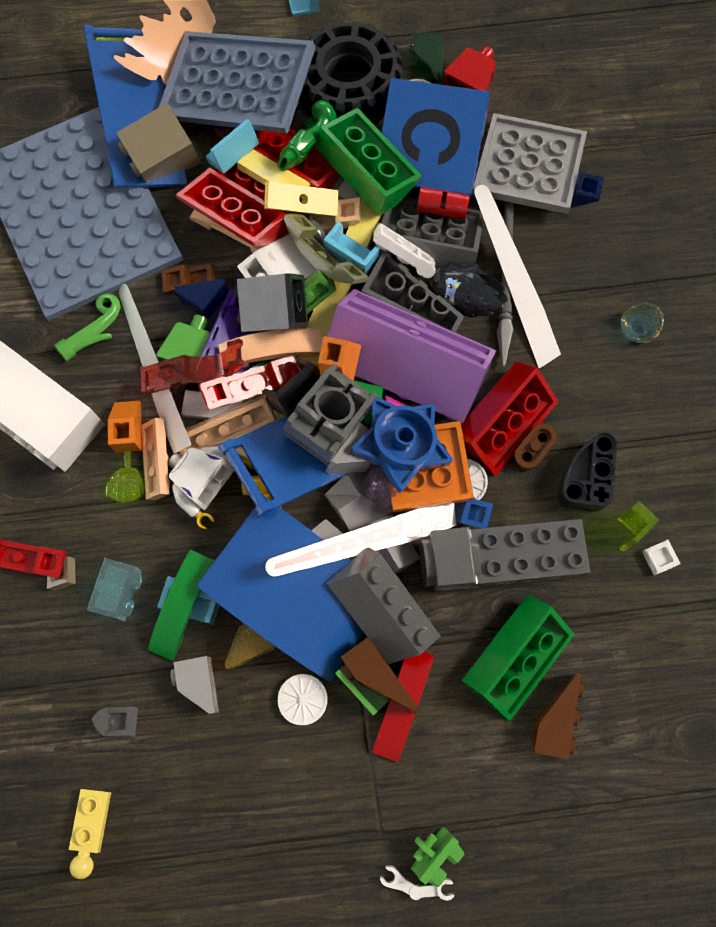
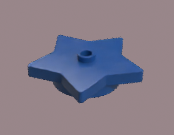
M379 397L376 398L370 408V429L350 450V454L380 465L398 493H402L419 470L449 466L453 460L437 438L434 426L435 404L431 403L416 407L396 406Z

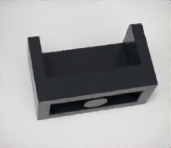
M302 358L296 361L301 371L276 393L267 388L261 391L271 408L288 418L295 411L297 404L321 377L317 365Z

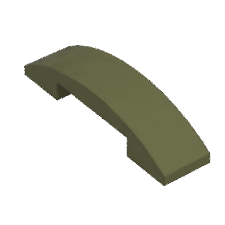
M286 214L284 220L291 238L303 256L316 269L339 282L348 284L367 282L369 277L352 261L340 263L314 238L318 228L303 214Z

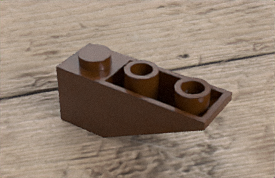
M571 674L536 720L530 752L569 760V755L574 754L576 739L572 735L573 728L578 725L580 710L576 708L578 698L582 697L584 691V681H581L582 674Z

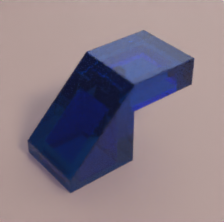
M580 172L575 184L570 208L598 202L604 177Z

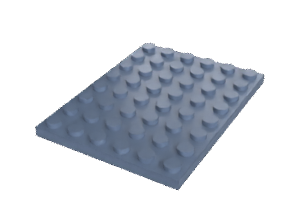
M99 107L0 149V217L48 321L95 301L102 294L115 292L120 289L122 284L128 286L183 261V257L148 187H114Z

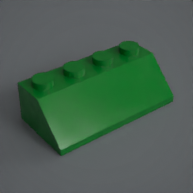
M358 108L320 127L315 148L378 216L397 206L421 179L422 175Z
M528 594L462 681L508 721H511L575 634L552 606Z

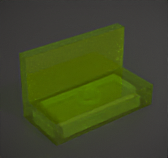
M637 501L617 518L633 533L619 549L623 552L637 544L659 521L640 501Z

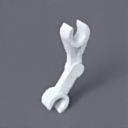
M392 865L385 866L387 870L395 874L392 881H386L380 876V881L384 886L402 890L414 900L439 896L441 899L448 901L454 897L453 893L443 894L441 892V887L444 884H453L449 878H446L440 887L433 884L414 885L407 881Z

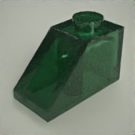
M414 32V43H409V58H413V68L432 84L441 85L443 33Z

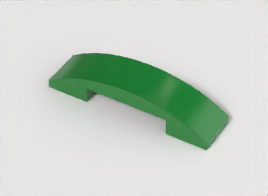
M194 550L188 552L160 611L150 640L149 651L171 661L175 659L184 637L183 632L201 592L197 584L215 562L214 559Z

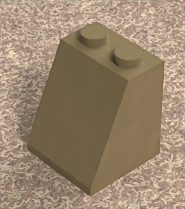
M168 103L116 132L121 140L118 146L124 156L130 155L133 160L130 166L137 177L142 175L147 183L201 164L191 141Z

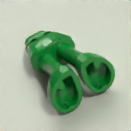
M319 100L312 106L313 117H309L304 121V130L298 131L288 142V145L282 149L279 157L280 160L277 164L279 170L285 171L287 168H292L307 159L308 154L317 143L320 127L337 119L333 107L328 102Z

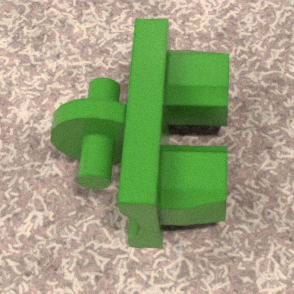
M444 827L436 836L431 833L425 841L419 836L414 840L420 848L413 855L416 862L411 869L425 885L429 882L440 887L447 875L440 868L446 858L453 864H456L464 856L463 850L458 845L459 841Z

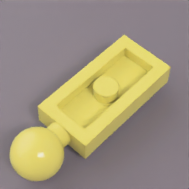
M80 790L69 850L79 851L78 855L70 863V873L76 879H84L93 871L94 864L90 857V852L100 853L111 792Z

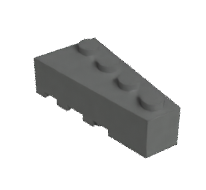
M387 251L382 252L361 291L455 333L464 318L460 312L441 296H436L427 288L428 285L422 280L418 281L412 276L404 265L394 261L391 258V254Z

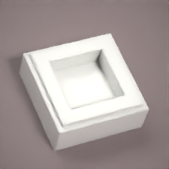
M669 540L642 551L654 576L680 565Z

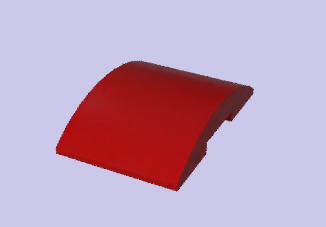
M289 128L288 134L256 130L255 134L259 144L252 150L278 164L282 149L288 145V142L297 131ZM316 145L313 146L307 159L292 168H287L290 172L309 182L310 187L332 189L340 176L334 167L315 148ZM237 163L224 174L218 169L214 171L208 168L176 194L177 199L254 247L270 244L289 233L284 220L286 214H303L307 218L305 213L264 209L265 185L237 169Z

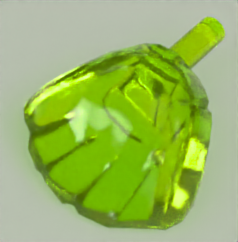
M124 451V468H119L110 476L104 491L107 497L118 502H132L145 494V485L140 473L135 467H131L130 451Z

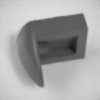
M102 708L94 714L91 720L96 731L102 736L135 737L138 708Z

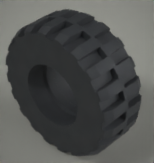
M345 21L337 22L336 25H327L318 33H313L309 37V41H313L316 48L299 97L306 112L313 117L312 106L317 101L323 100L333 107L336 118L358 108L372 124H377L383 120L391 78L402 79V58L396 44L389 40V36L382 30L378 31L373 25H364L357 21H352V23H345ZM346 70L360 71L367 75L355 82H340L332 78L337 73Z

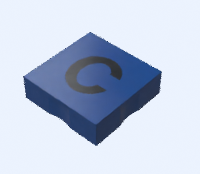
M391 78L382 134L422 175L419 182L412 189L427 187L470 195L469 198H472L478 168L479 149L484 135L490 102L489 91Z

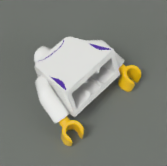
M219 446L202 447L200 450L192 447L183 456L174 454L169 460V466L173 468L169 478L174 482L172 490L176 503L191 517L195 516L198 526L202 529H207L201 524L203 517L208 516L212 522H214V518L208 513H202L200 509L205 510L234 472L227 456L222 455ZM242 460L245 466L249 469L252 468L248 460Z

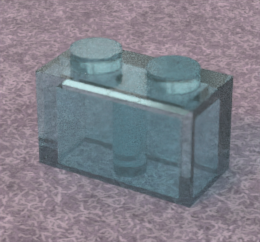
M104 558L87 611L125 621L126 616H130L133 610L134 601L132 598L134 591L139 589L142 582L141 569L130 564Z

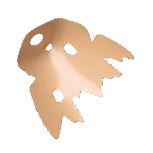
M163 0L170 8L171 15L164 14L163 22L140 15V20L144 25L142 28L143 36H133L132 38L124 39L125 43L132 46L144 57H135L125 53V58L115 55L114 59L124 67L149 80H156L158 75H161L163 82L167 85L185 31L212 33L216 20L207 0ZM182 7H185L192 16L191 21L185 22L180 16Z

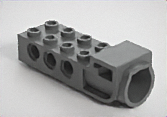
M582 519L469 530V527L432 530L428 535V539L420 540L419 543L420 566L424 586H434L436 591L580 578L591 573Z

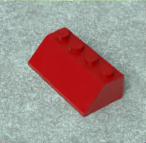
M516 361L461 424L466 454L493 476L500 472L531 430L540 424L559 402L537 367Z

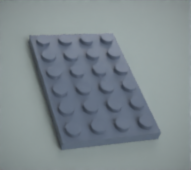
M185 31L159 107L168 103L180 122L237 128L248 119L254 130L288 134L316 47L313 41Z

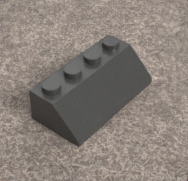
M370 547L363 550L326 582L388 664L422 654L441 637L382 555Z

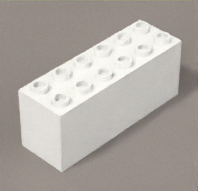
M0 341V429L53 470L58 466L65 472L105 424L92 409Z

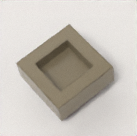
M65 557L60 578L47 577V589L56 591L76 584L75 558Z

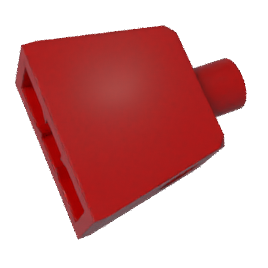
M484 46L480 52L467 48L444 71L443 85L488 91L497 64L492 59L494 51L487 46Z

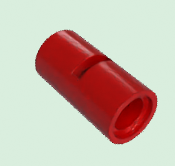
M421 187L417 212L465 220L470 195Z

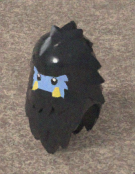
M447 263L435 270L434 275L429 278L428 289L436 296H441L460 312L464 318L465 316L473 318L478 317V315H492L493 311L499 310L508 301L507 296L502 291L505 289L504 285L490 274L478 270V264Z

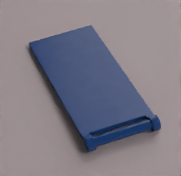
M83 24L84 39L87 45L114 187L186 186L185 170L147 183L142 175L136 176L130 166V163L133 162L130 155L125 157L118 146L121 140L116 132L159 108L166 85L161 75H158L156 80H149L129 70L114 59L115 55L125 58V53L135 57H144L132 46L124 41L94 40L93 37L132 38L133 36H143L142 29L92 27L91 24Z
M369 381L363 382V383H367V384L374 385L373 383H371V382H369ZM387 389L383 390L382 399L388 396L407 405L413 404L411 400H404L394 392ZM283 417L238 438L226 440L218 447L222 455L227 456L256 506L255 511L259 517H263L275 508L281 507L349 474L329 475L325 472L328 467L325 463L285 436L283 428L288 417ZM242 447L273 500L266 502L236 452L237 448Z

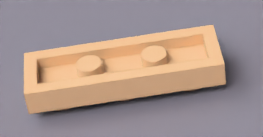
M154 418L141 425L146 500H157L170 494L164 419Z

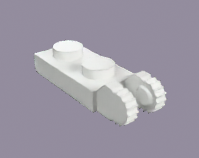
M378 224L374 230L373 241L381 250H389L402 263L406 265L411 264L416 267L417 274L423 275V277L430 278L434 275L435 261L429 254L385 225Z

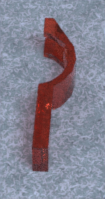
M238 338L228 341L227 349L216 355L204 357L181 355L141 367V392L149 395L191 382L204 383L220 377L233 375L244 366V360L241 355L243 340Z

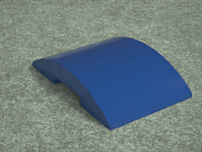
M255 507L197 584V587L277 648L331 682L336 675L335 673L344 663L341 656L354 648L364 636V632L326 584L330 578L352 560L345 558L279 576L269 575L266 571V563L269 559L324 540L280 507L275 508L263 517L257 515Z

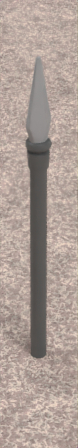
M504 201V223L513 240L514 203ZM502 270V284L505 287L502 291L507 296L508 301L503 304L502 308H499V325L496 333L502 367H505L513 332L511 323L513 316L511 291Z

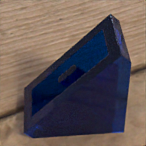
M223 278L175 286V292L181 303L209 319L227 296L228 288Z

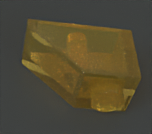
M243 624L237 630L225 661V667L227 670L235 669L277 649V647L246 624Z

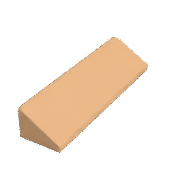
M261 395L185 429L191 445L179 452L183 456L192 447L200 450L202 447L219 446L223 440L261 428L277 420L274 410L264 395Z

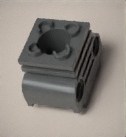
M332 364L330 368L328 367L315 385L297 404L295 411L287 419L283 428L285 436L327 466L361 423L378 396L374 392L373 394L369 393L336 370L338 366Z

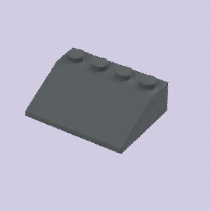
M404 197L397 206L385 212L381 224L429 254L435 261V270L451 262H456V264L466 263V265H474L476 263L484 220L481 211L467 209L465 220L417 212L419 199ZM389 250L387 251L389 254H391V258L394 261H396L397 263L404 264L397 258L395 254H393Z

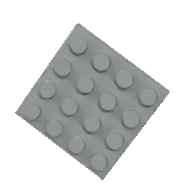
M493 113L472 194L475 195L474 191L477 186L485 185L489 188L493 199L568 214L587 131Z

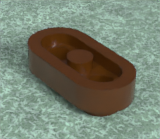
M538 424L531 430L514 453V463L518 468L529 471L540 463L556 442L557 434L554 428L548 424ZM538 436H544L546 442H540ZM522 455H528L531 461H524Z

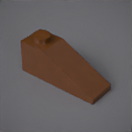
M369 637L341 656L345 663L341 668L350 681L355 678L361 686L413 714L419 712L418 706Z

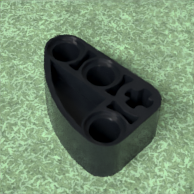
M607 432L597 434L570 461L559 484L558 500L562 506L596 512L603 510L612 502L617 455V440L612 434ZM600 442L606 445L607 452L598 449L597 443ZM595 467L602 468L606 476L601 477L597 475ZM573 489L576 491L578 498L571 499L568 497L566 490ZM596 493H598L599 498L603 499L601 502H599L598 497L594 496Z

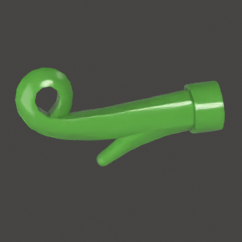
M110 293L100 295L96 300V307L103 315L65 340L62 339L53 345L66 362L74 357L76 352L82 348L112 338V335L109 333H100L119 314L120 302L116 296ZM103 303H112L111 308L104 307Z

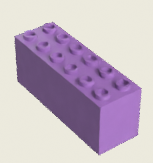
M356 289L337 304L327 337L347 340L361 345L354 378L364 379L375 386L383 387V390L387 389L394 392L404 400H411L420 405L433 403L435 404L436 412L445 415L451 421H460L461 423L464 422L474 403L496 352L492 348Z

